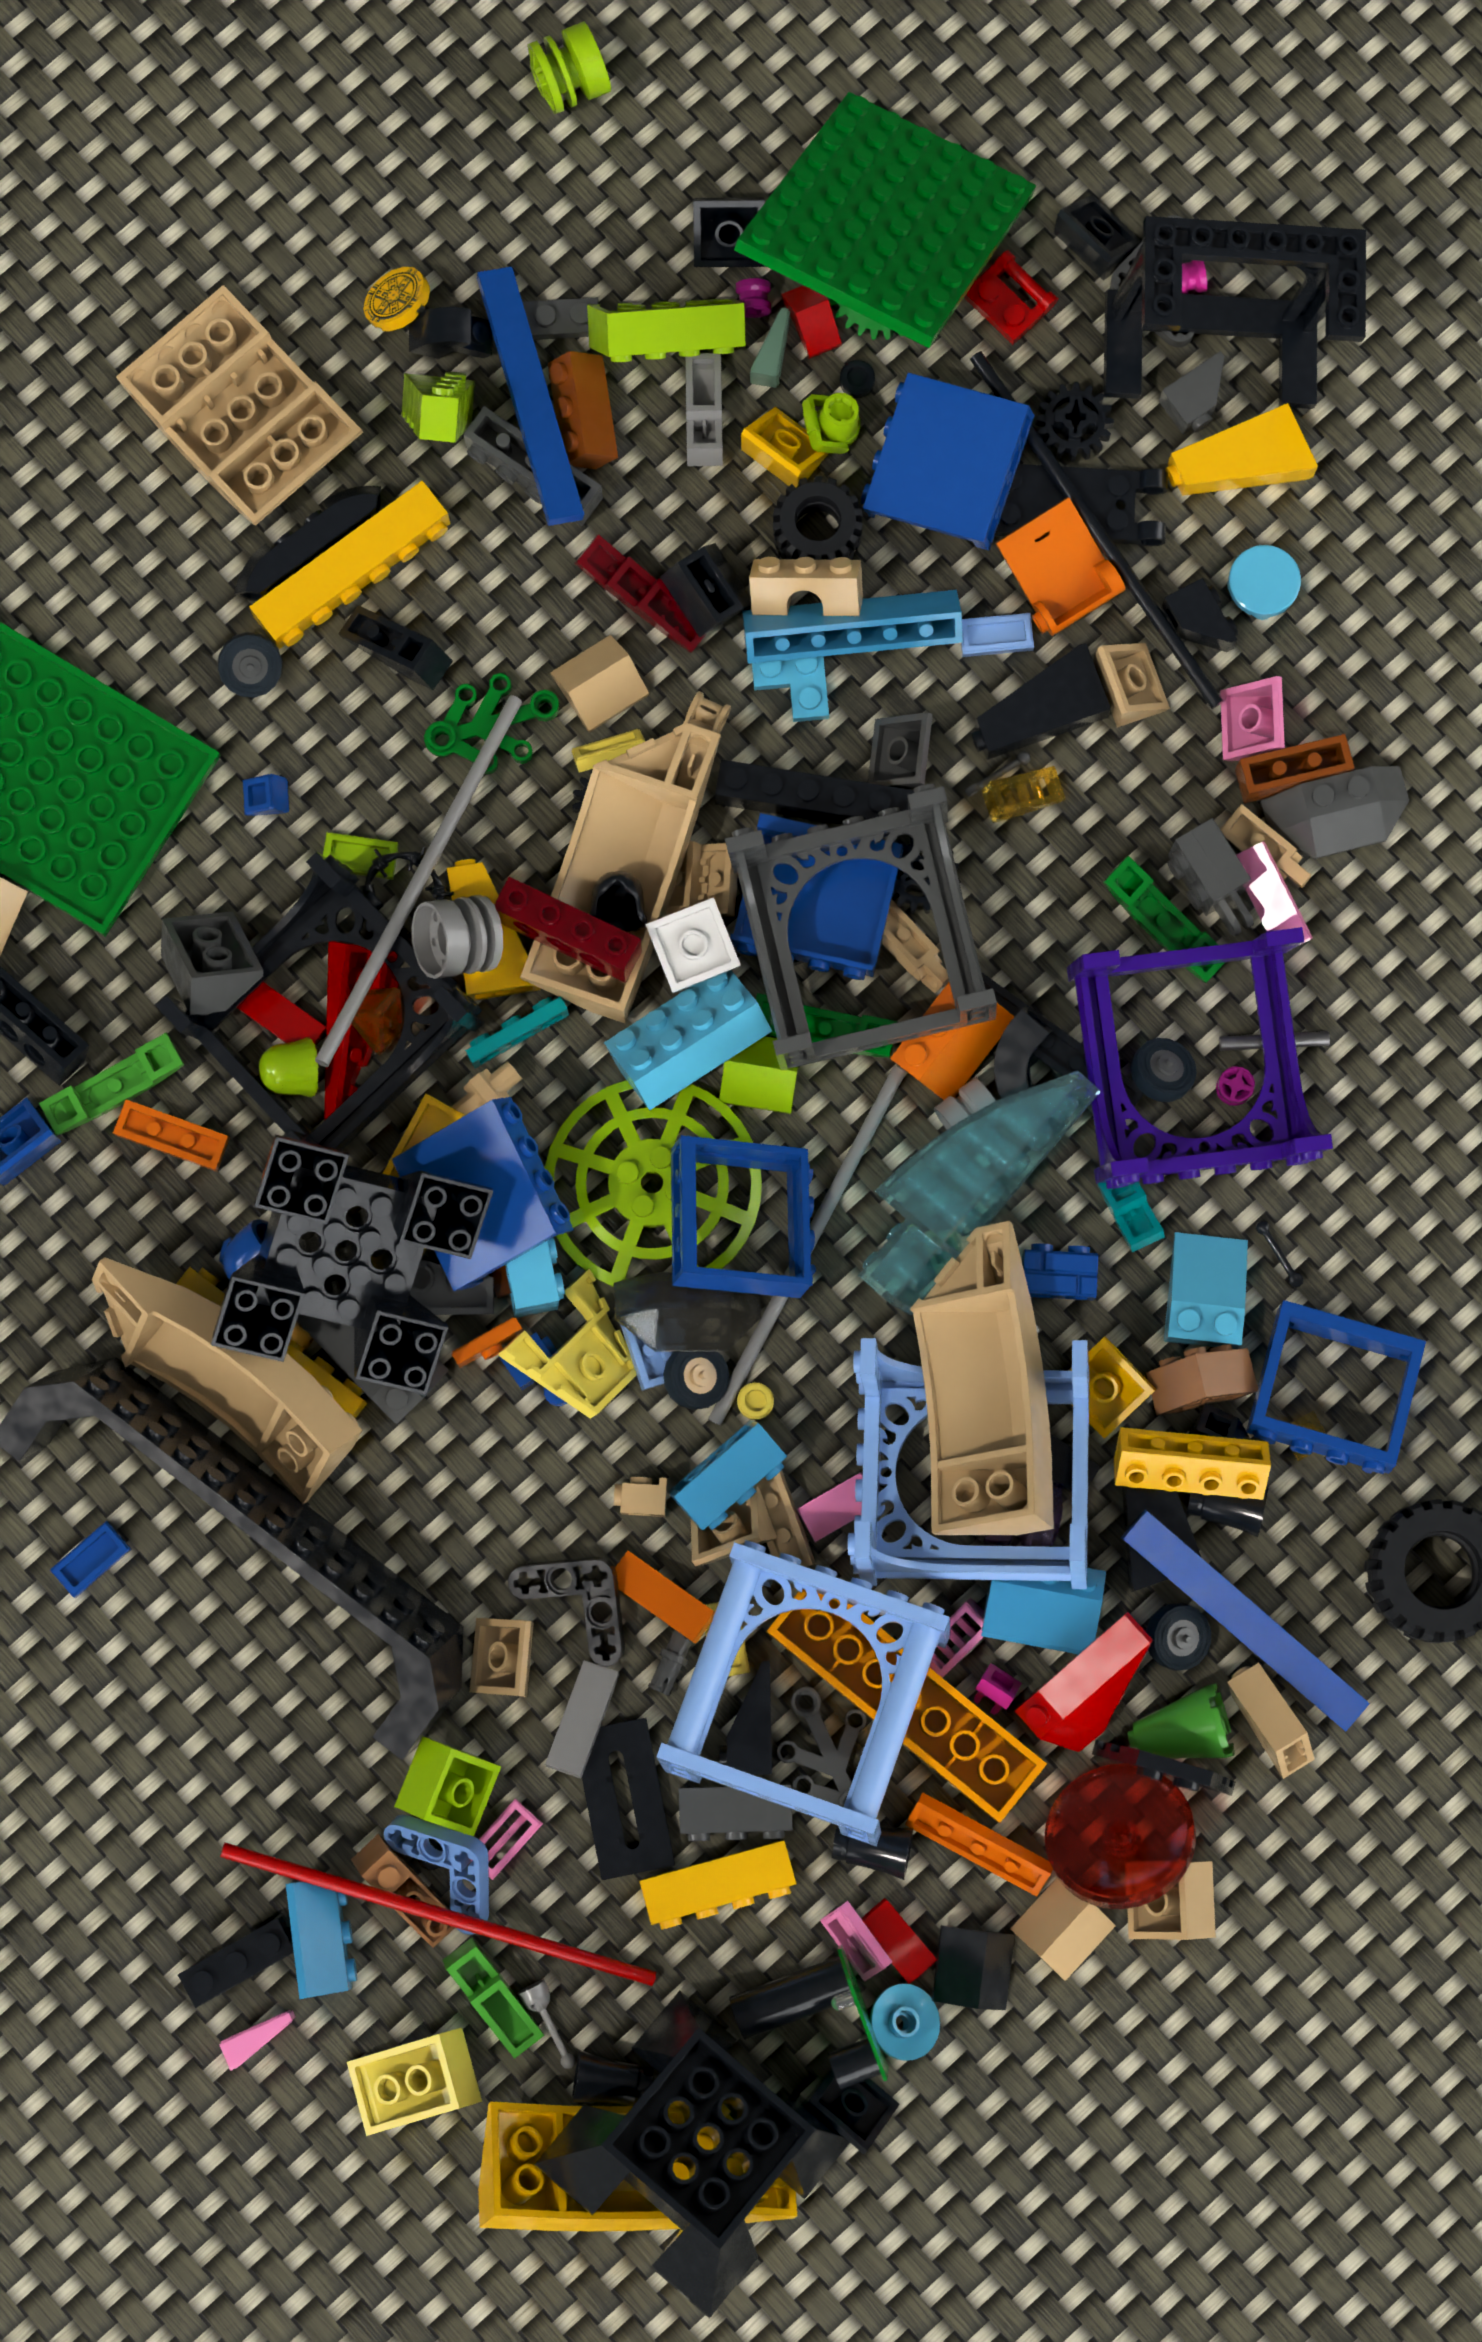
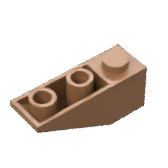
M379 1834L351 1859L360 1875L372 1887L449 1909L408 1863L388 1846ZM395 1910L432 1948L455 1928Z

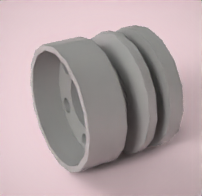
M473 895L468 898L459 897L453 901L448 899L427 901L418 905L414 912L411 926L412 944L417 962L427 977L438 979L457 976L462 972L467 974H473L477 971L488 972L498 966L503 951V929L495 905L488 897Z

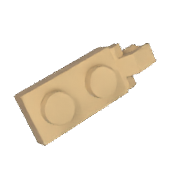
M1241 804L1221 827L1220 830L1226 840L1240 852L1265 841L1284 880L1288 877L1299 887L1303 888L1311 878V874L1298 864L1303 857L1297 852V849L1244 805Z
M891 900L882 944L915 979L921 980L933 993H936L949 981L947 970L941 965L942 960L938 956L940 950L901 908Z

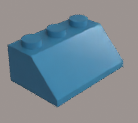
M749 1420L667 1493L701 1530H704L707 1526L713 1530L728 1517L725 1511L735 1502L739 1505L745 1503L756 1493L754 1485L764 1477L767 1481L771 1480L785 1467L781 1462L787 1458V1455L758 1422Z
M1087 1568V1589H1072L1071 1581L989 1580L981 1636L1079 1654L1096 1638L1106 1571Z
M302 1881L286 1884L299 1999L349 1991L352 1989L351 1982L357 1981V1969L355 1959H348L347 1944L353 1941L350 1920L344 1921L342 1906L348 1905V1896Z

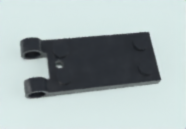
M1018 464L995 536H1007L1065 499L1043 465ZM1061 466L1114 543L1143 546H1160L1165 544V523L1160 521L1134 523L1136 493L1149 495L1166 493L1168 491L1167 471L1162 469L1129 471ZM1123 502L1125 508L1123 510L1118 509L1116 503Z

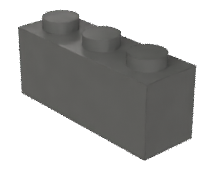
M782 1785L791 1788V1785ZM731 1787L679 1788L680 1834H688V1841H709L710 1833H725V1840L748 1839V1832L763 1831V1839L785 1838V1831L793 1830L792 1809Z

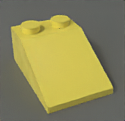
M462 2028L433 2035L347 2062L366 2136L482 2102Z

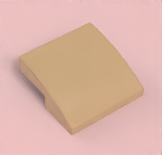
M695 841L689 842L665 916L714 897L721 917H735L738 873L734 874L726 843L699 844Z

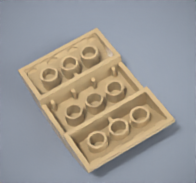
M224 285L116 376L117 380L192 466L239 513L255 526L363 433L362 429L316 381L313 382L274 342L270 333Z

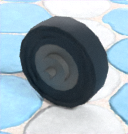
M245 632L233 636L224 644L218 656V672L221 681L231 692L241 697L255 698L267 694L276 686L282 674V659L279 649L269 638L259 633Z
M1155 1038L1145 1042L1134 1054L1130 1066L1132 1079L1137 1088L1147 1097L1158 1102H1172L1181 1099L1192 1088L1197 1074L1195 1061L1190 1052L1180 1043L1168 1038Z
M1183 1603L1168 1604L1158 1609L1151 1617L1146 1629V1633L1153 1639L1148 1649L1150 1656L1159 1665L1174 1671L1189 1670L1198 1665L1207 1655L1211 1644V1629L1207 1618L1198 1609Z

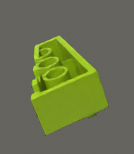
M736 299L685 301V307H680L679 302L660 301L652 303L651 309H646V306L641 304L618 303L617 310L615 311L606 310L600 307V304H587L589 348L610 357L611 362L632 361V355L645 354V359H664L667 352H679V356L693 357L699 356L700 350L713 349L714 354L734 353V347L746 346L745 307L743 302Z
M445 372V376L442 377L404 373L401 416L405 418L406 423H409V427L413 429V432L419 439L456 443L472 423L475 380H466V374L458 372Z

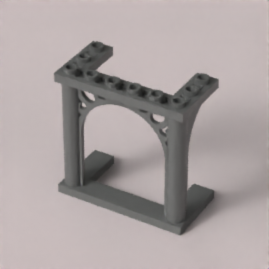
M925 784L914 788V793L907 795L908 810L900 811L899 807L888 808L878 812L879 817L865 820L864 816H855L843 820L842 826L830 829L827 824L817 825L807 829L808 834L793 837L792 833L780 834L772 837V843L767 844L764 843L762 831L754 832L752 827L735 830L731 833L732 837L725 839L734 874L738 873L777 1036V1040H774L773 1044L781 1071L996 1019L997 1001L994 989H985L945 825L948 822V806L944 786L936 788L935 784ZM901 835H910L914 842L911 852L903 858H896L891 851L894 841ZM884 837H887L884 849L874 851L870 848V843L873 840L877 844ZM845 847L847 854L839 856L837 849ZM830 851V856L824 852ZM922 852L924 859H919V862L923 865L924 869L915 870L911 867V863ZM808 856L815 858V864L808 868H803L800 862L796 860L800 858L806 861L809 860ZM853 859H870L890 864L911 877L921 888L930 904L956 1009L812 1043L788 941V922L793 904L808 881L831 865ZM779 864L792 866L798 873V881L791 885L781 883L774 876V868ZM927 877L929 878L930 885L924 880ZM771 888L781 893H787L786 901L777 904L778 894L772 895ZM777 913L782 914L780 921L778 920Z

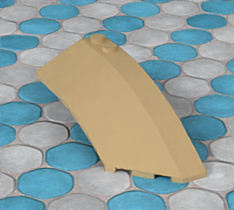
M684 723L674 728L671 733L655 740L653 738L626 750L627 753L593 765L582 806L551 897L589 914L592 891L598 879L609 872L623 871L633 874L642 886L647 924L665 917L698 817L721 734ZM647 927L641 928L639 931L628 932L641 939L642 953L627 982L624 983L534 940L520 978L558 997L561 996L562 999L592 1013L626 1024L654 945Z
M1010 1221L975 1228L966 1239L969 1243L956 1259L952 1257L933 1281L936 1284L923 1300L918 1298L910 1308L914 1316L926 1394L931 1458V1528L934 1535H1022L1054 1529L1050 1423L1041 1351L1033 1306L1013 1224Z
M106 1257L99 1261L92 1281L96 1292H104L109 1308L104 1313L113 1337H121L126 1351L121 1355L125 1368L131 1364L165 1382L198 1403L250 1446L302 1504L309 1501L357 1442L363 1430L359 1427L355 1417L345 1412L334 1400L330 1390L320 1385L288 1353H286L284 1362L212 1346L210 1341L221 1306L188 1288Z

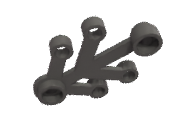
M811 1687L799 1688L792 1696V1708L796 1714L805 1717L822 1756L800 1749L792 1741L780 1743L777 1748V1756L784 1763L795 1762L832 1776L839 1791L815 1784L808 1775L797 1776L793 1781L792 1788L797 1790V1782L800 1779H807L811 1783V1789L805 1794L844 1807L852 1784L846 1772V1767L859 1731L867 1723L866 1715L859 1709H852L846 1713L844 1717L845 1729L836 1750L818 1711L821 1706L819 1693ZM809 1695L812 1697L813 1706L810 1709H802L800 1707L799 1698L801 1696ZM852 1713H858L862 1716L863 1722L858 1728H853L849 1725L848 1718ZM789 1744L794 1747L795 1755L793 1758L785 1759L782 1757L781 1748L784 1745ZM864 1745V1746L861 1748V1750H860V1758H861V1755H862V1752H863V1750H864L865 1745Z

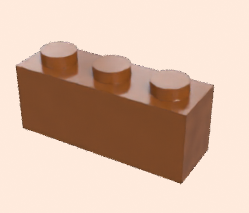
M568 351L548 363L554 412L570 465L573 467L598 469L618 458L603 356Z
M1346 734L1242 758L1239 760L1235 772L1245 804L1269 798L1302 783L1353 771L1355 767Z

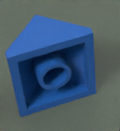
M27 1097L0 1117V1184L3 1186L62 1142Z

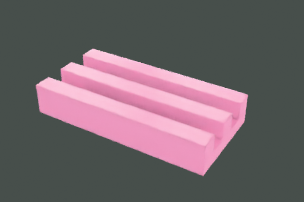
M514 1799L479 1838L485 1845L515 1810L521 1814L488 1851L489 1863L526 1820L532 1824L493 1869L489 1867V1877L492 1880L543 1825L517 1799Z
M848 1901L820 1920L837 1945L843 1946L848 1960L864 1981L870 1979L892 1963V1960Z

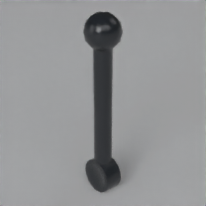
M1265 1220L1258 1221L1256 1231L1265 1237L1289 1276V1285L1293 1288L1300 1287L1303 1284V1277L1301 1274L1294 1272L1271 1235L1269 1223Z

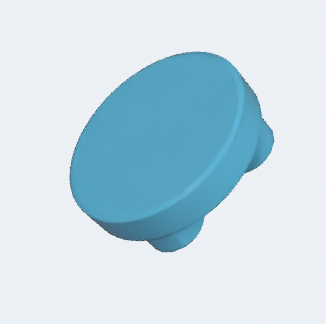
M1258 545L1245 550L1236 558L1229 572L1227 588L1233 601L1242 611L1257 619L1266 620L1283 613L1293 604L1300 590L1301 575L1297 563L1287 552L1271 545Z

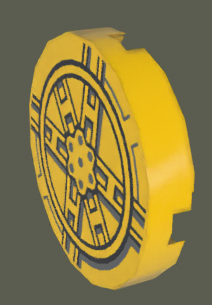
M401 267L391 270L382 276L369 290L363 307L365 317L375 328H381L382 331L390 332L405 327L419 315L417 310L421 304L425 307L429 300L430 286L428 280L414 267Z

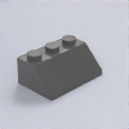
M233 911L162 919L161 957L189 1015H209L213 1012L226 1011L263 977V968Z

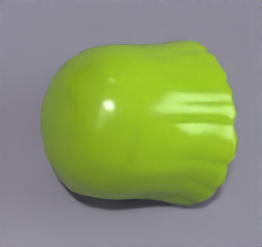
M306 1037L295 1042L271 1046L262 1054L259 1061V1077L261 1084L266 1090L283 1095H303L307 1097L316 1095L318 1091L319 1065L315 1061L317 1049L313 1040Z

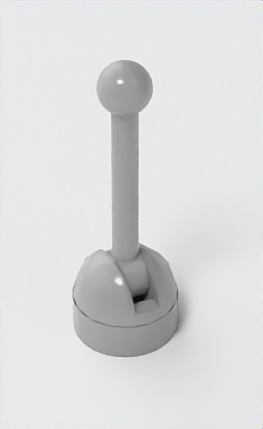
M544 1979L525 1987L517 1994L526 2009L540 2013L561 2055V2065L567 2069L572 2068L575 2065V2057L567 2052L546 2010L551 1997L549 1988Z

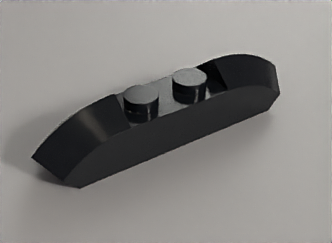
M359 486L338 492L323 501L327 507L325 511L318 510L312 513L305 520L303 527L295 533L289 531L282 535L276 541V546L273 549L265 543L245 564L238 578L234 594L250 601H258L380 511L381 486Z

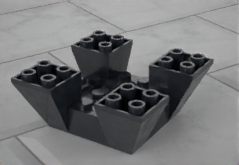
M275 1134L253 1204L256 1208L272 1211L259 1254L231 1274L210 1344L220 1348L284 1362L299 1314L354 1327L355 1379L427 1395L449 1327L410 1295V1291L424 1248L467 1259L472 1258L494 1191L493 1188L421 1170L401 1177H394L346 1165L349 1158L348 1152ZM354 1206L362 1207L356 1214H347V1211ZM306 1232L316 1233L310 1239H300V1237ZM344 1240L351 1241L345 1248L336 1247L338 1243ZM378 1249H386L383 1255L378 1257L372 1256ZM333 1274L341 1275L336 1281H325L327 1277Z
M679 1990L631 2048L660 2073L626 2115L583 2105L534 2165L591 2215L598 2210L623 2180L627 2181L681 2229L652 2264L651 2268L710 2318L758 2258L744 2220L778 2177L805 2199L850 2142L805 2105L806 2099L796 2090L784 2102L734 2059L728 2052L737 2039ZM722 2104H730L736 2109L737 2120H729L723 2115L721 2110ZM674 2107L679 2109L683 2113L684 2123H673L668 2117V2108ZM698 2133H706L712 2138V2150L703 2149L698 2144ZM733 2158L741 2163L742 2175H733L728 2170L727 2159ZM680 2162L688 2168L689 2178L687 2180H682L675 2176L673 2163Z

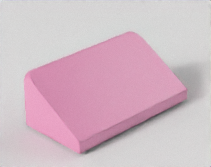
M861 1472L797 1509L814 1542L854 1520L855 1515H861L862 1502H856L855 1499L856 1479L863 1478Z

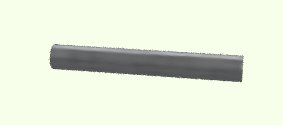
M1329 1031L1294 1033L1296 1047L1330 1045ZM1261 1035L1219 1037L1220 1051L1263 1049Z

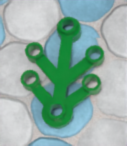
M497 673L491 677L489 681L490 688L472 722L459 726L458 724L465 709L472 707L476 703L477 693L470 684L458 686L455 691V700L444 721L432 723L425 731L424 742L427 750L438 757H447L454 753L474 763L480 750L465 743L463 740L478 737L486 741L500 713L492 714L500 699L507 696L511 691V681L507 675ZM498 680H504L507 686L503 690H496L494 683ZM549 690L536 692L532 696L530 704L520 706L511 725L537 718L540 721L554 719L560 709L557 696ZM463 691L472 692L473 696L468 701H462L459 698ZM544 702L550 703L552 705L551 711L548 713L540 712L538 709L540 704ZM506 734L498 747L510 753L513 760L520 764L529 762L533 756L532 746L528 741L516 740ZM439 735H447L449 737L448 743L445 745L437 744L436 738ZM520 746H524L529 750L528 754L524 757H518L515 754L516 749ZM496 754L492 758L494 764L487 768L484 774H492L497 770L499 763Z

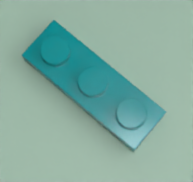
M561 996L555 1000L552 997L541 1000L532 1007L534 1012L523 1018L520 1015L511 1017L501 1024L502 1030L492 1036L484 1033L473 1039L469 1043L471 1047L465 1051L474 1069L569 1016L568 1008Z

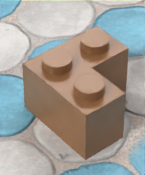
M1230 1344L1211 1348L1210 1352H1206L1205 1347L1193 1348L1183 1352L1185 1358L1181 1359L1180 1356L1161 1360L1159 1361V1368L1146 1372L1148 1381L1156 1388L1151 1394L1156 1415L1182 1413L1205 1403L1231 1401L1259 1391L1248 1348L1233 1350Z

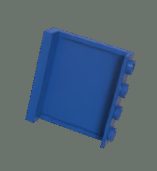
M907 373L905 382H900L896 390L895 403H897L894 415L889 416L885 423L884 437L886 439L882 450H877L874 456L872 469L875 472L871 484L867 483L862 492L861 504H863V509L872 518H875V515H880L972 541L977 548L990 551L1035 415L1029 405Z
M760 813L757 830L762 831L764 843L767 844L772 843V837L780 834L792 833L793 837L808 834L807 829L817 825ZM874 840L870 843V848L874 851L882 850L885 847V840L875 844ZM893 843L891 851L896 858H902L903 845L899 843ZM845 847L837 849V854L845 856L847 849ZM830 851L824 852L830 856ZM808 856L809 860L806 861L800 858L796 859L803 868H808L815 864V858L812 856ZM853 859L831 865L811 878L798 894L789 917L788 941L793 962L794 960L808 963V968L819 972H829V968L844 971L843 976L855 980H864L865 976L874 977L899 869L881 861ZM779 864L773 871L774 876L781 883L791 885L798 881V873L790 865ZM771 888L772 895L778 894L777 904L786 901L787 893H781ZM742 896L734 933L731 934L730 940L732 945L737 947L736 951L738 953L756 957L757 952L744 897ZM777 913L778 920L780 921L782 914Z
M511 1097L490 1100L392 1159L400 1177L421 1170L490 1187L494 1190L472 1258L467 1259L435 1251L453 1291L473 1288L483 1282L482 1278L551 1238L574 1230L570 1222L569 1211L560 1201L554 1189L553 1177L544 1168L538 1155V1146L535 1140L529 1136L522 1121L521 1110Z

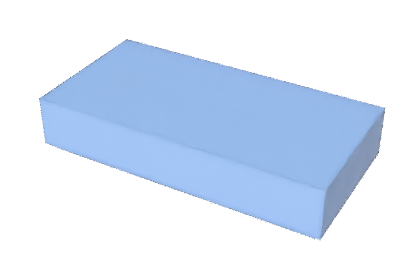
M1031 613L962 619V657L1034 650Z

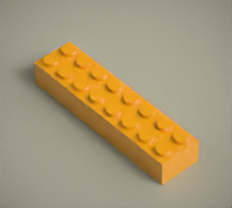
M805 1589L802 1590V1593L798 1591L794 1599L803 1600L807 1596ZM818 1593L820 1600H822L824 1595ZM832 1599L829 1602V1606L832 1609H836L840 1606V1602L837 1599ZM847 1603V1609L854 1606ZM800 1609L781 1613L766 1633L874 1720L881 1699L882 1675L875 1651L866 1637L850 1622L825 1611ZM864 1613L861 1615V1620L869 1625L874 1623ZM882 1628L878 1630L876 1637L879 1642L892 1643L896 1641ZM903 1648L893 1653H887L886 1660L890 1664L896 1665V1654L901 1656ZM929 1667L902 1744L996 1822L1001 1823L1047 1763ZM890 1674V1675H889V1677H890V1682L893 1681V1678H894V1675H895V1674Z

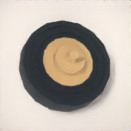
M702 1343L684 1345L674 1351L666 1361L663 1373L664 1385L670 1398L679 1406L691 1410L709 1408L720 1401L727 1391L729 1382L728 1366L723 1356L713 1347Z

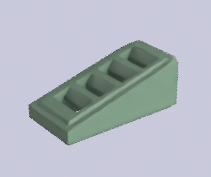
M781 308L751 367V384L773 388L779 386L790 326V311L788 308Z

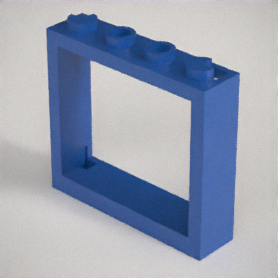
M684 1135L679 1137L671 1149L672 1286L801 1298L809 1287L813 1286V1274L816 1272V1267L814 1264H811V1252L815 1244V1233L813 1230H810V1218L814 1210V1198L809 1196V1184L812 1181L813 1169H810V1163H808V1149ZM696 1163L787 1172L789 1276L697 1267Z
M1283 1300L1277 1309L1258 1383L1259 1391L1256 1392L1246 1432L1255 1435L1254 1437L1268 1441L1269 1444L1280 1442L1290 1445L1292 1451L1300 1454L1310 1455L1314 1452L1325 1455L1326 1460L1334 1464L1347 1465L1349 1462L1362 1466V1470L1369 1474L1372 1472L1389 1474L1397 1463L1426 1341ZM1288 1328L1407 1362L1385 1451L1266 1417Z

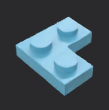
M823 656L752 663L754 691L790 687L793 722L829 719Z

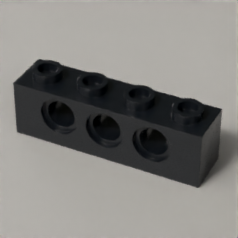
M0 966V1034L60 1086L84 1064L89 1044Z

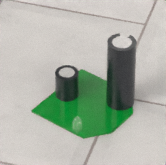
M842 1945L838 1946L839 1956L729 1996L734 2017L744 2040L831 2007L841 2011L856 2005L868 2038L828 2053L840 2089H844L878 2075H882L883 2081L888 2080L889 2067L883 2051L878 2045L870 2023L867 2007Z

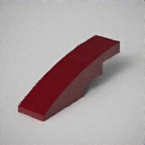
M599 534L594 537L574 562L575 565L624 605L689 653H692L705 637L703 635L699 638L660 578L656 580L632 558L623 556Z

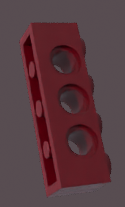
M508 877L494 904L502 925L624 983L627 982L642 953L640 938L511 877Z

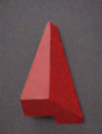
M337 941L328 942L326 1038L372 954L368 949L356 944ZM395 952L389 953L388 960L390 962L396 961L397 954ZM385 962L380 968L329 1066L325 1069L324 1121L358 1089L354 1085L361 1067H367L387 1016L383 1011L390 993L396 992L399 983Z

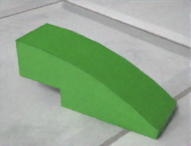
M473 1937L442 1960L448 1973L514 2059L545 2036Z

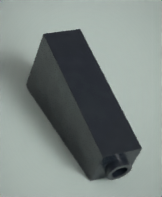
M1087 644L1078 645L976 718L975 730L971 731L976 750L978 752L983 751L986 760L1108 718L1111 707Z
M1122 1486L1125 1532L1141 1513L1147 1510L1201 1557L1177 1491L1168 1492L1157 1489ZM1126 1543L1128 1583L1131 1592L1168 1580L1165 1575Z

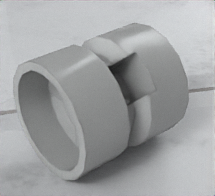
M975 1077L958 1089V1097L949 1096L934 1107L940 1122L960 1145H964L978 1134V1127L980 1125L988 1127L1003 1116V1112L992 1094Z

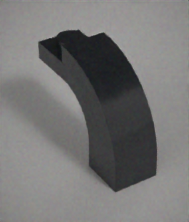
M1025 1006L1008 1024L998 1043L994 1062L997 1089L1007 1110L1019 1123L1031 1113L1035 1117L1032 1122L1037 1128L1047 1135L1052 1132L1058 1136L1070 1121L1037 1092L1030 1075L1032 1057L1036 1049L1053 1029Z

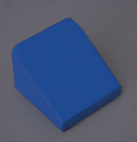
M268 774L243 780L244 812L246 816L289 812L288 781L285 777Z

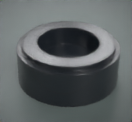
M853 360L846 363L840 372V387L844 393L851 395L853 398L867 396L875 384L873 368L862 360Z

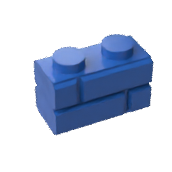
M1036 1243L1031 1244V1250H1024L1022 1265L1030 1297L1095 1300L1097 1296L1098 1253H1090V1247L1068 1246V1252L1053 1251V1245Z

